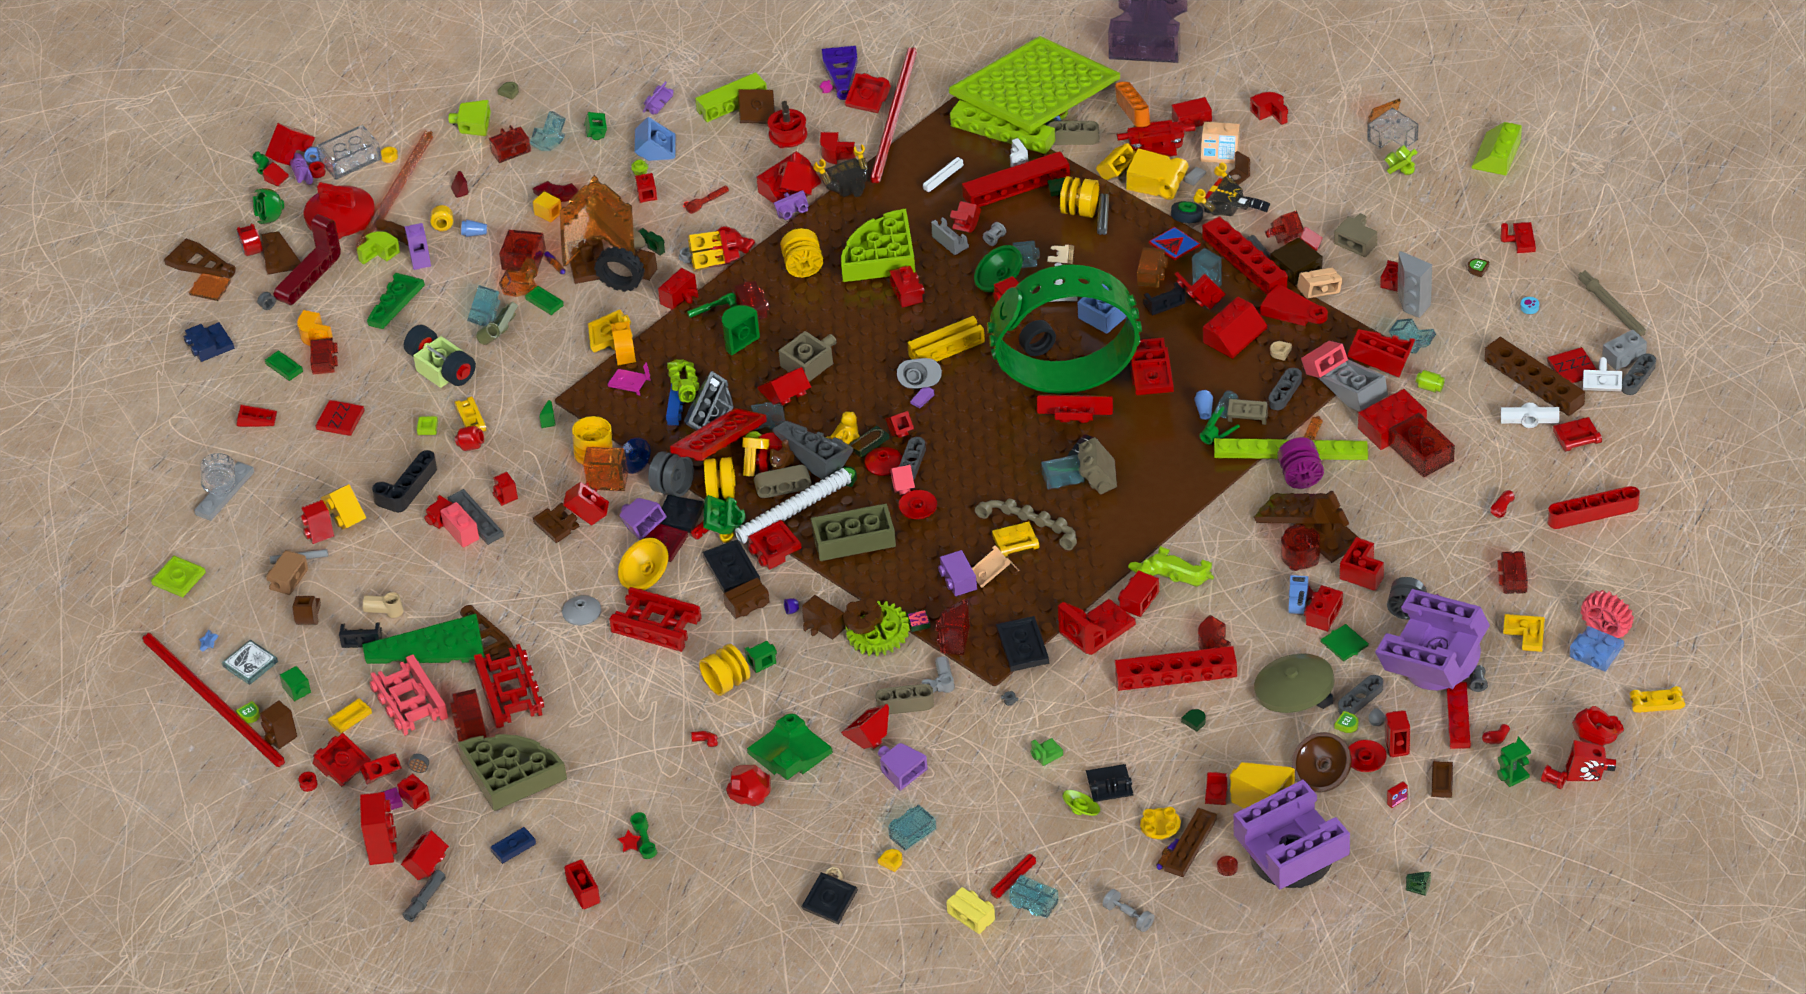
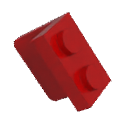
M1178 272L1175 273L1178 277L1177 283L1183 289L1185 288L1186 292L1201 307L1205 305L1211 310L1226 295L1206 274L1191 286Z

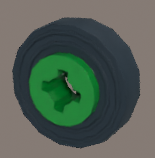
M1176 202L1171 207V217L1182 223H1196L1202 220L1203 208L1193 202Z

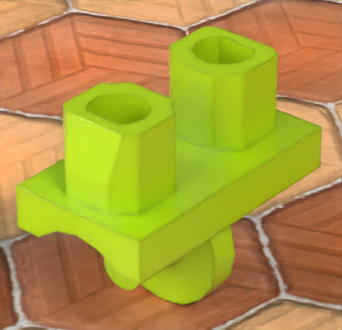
M1404 145L1399 147L1395 153L1393 151L1390 152L1384 159L1389 165L1386 171L1391 174L1400 169L1401 173L1411 175L1415 170V163L1411 162V157L1418 152L1415 149L1409 151Z

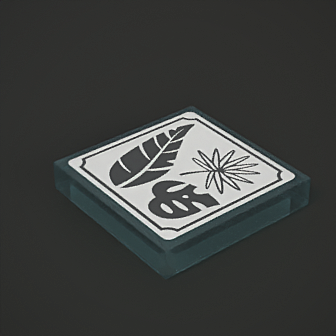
M249 640L222 662V666L250 685L274 666L278 660L276 656L252 640Z

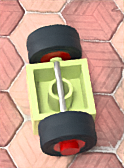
M422 324L417 325L406 335L404 350L414 357L416 371L438 387L442 388L449 382L455 386H462L473 376L476 368L475 360L442 336L437 337V334L429 327Z

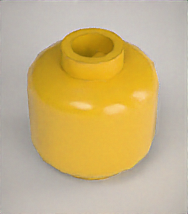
M445 205L433 208L430 215L431 226L437 231H447L453 225L452 210Z

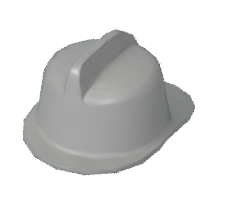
M931 358L907 360L899 365L897 378L907 388L930 387L939 382L942 370L940 365Z

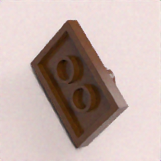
M597 237L566 243L574 283L599 280L600 277H597L594 267L599 255L604 250L602 238Z
M1296 523L1294 525V531L1331 563L1343 557L1355 538L1358 537L1347 526L1343 527L1341 523Z

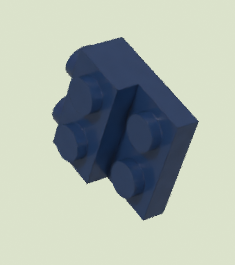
M220 322L206 328L202 324L185 330L186 335L183 336L186 345L191 346L193 356H197L201 362L235 349L234 343Z

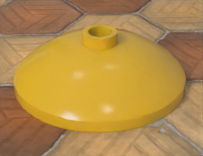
M645 538L629 547L619 563L618 578L620 583L626 589L633 587L646 590L657 583L664 574L668 563L666 546L658 539Z

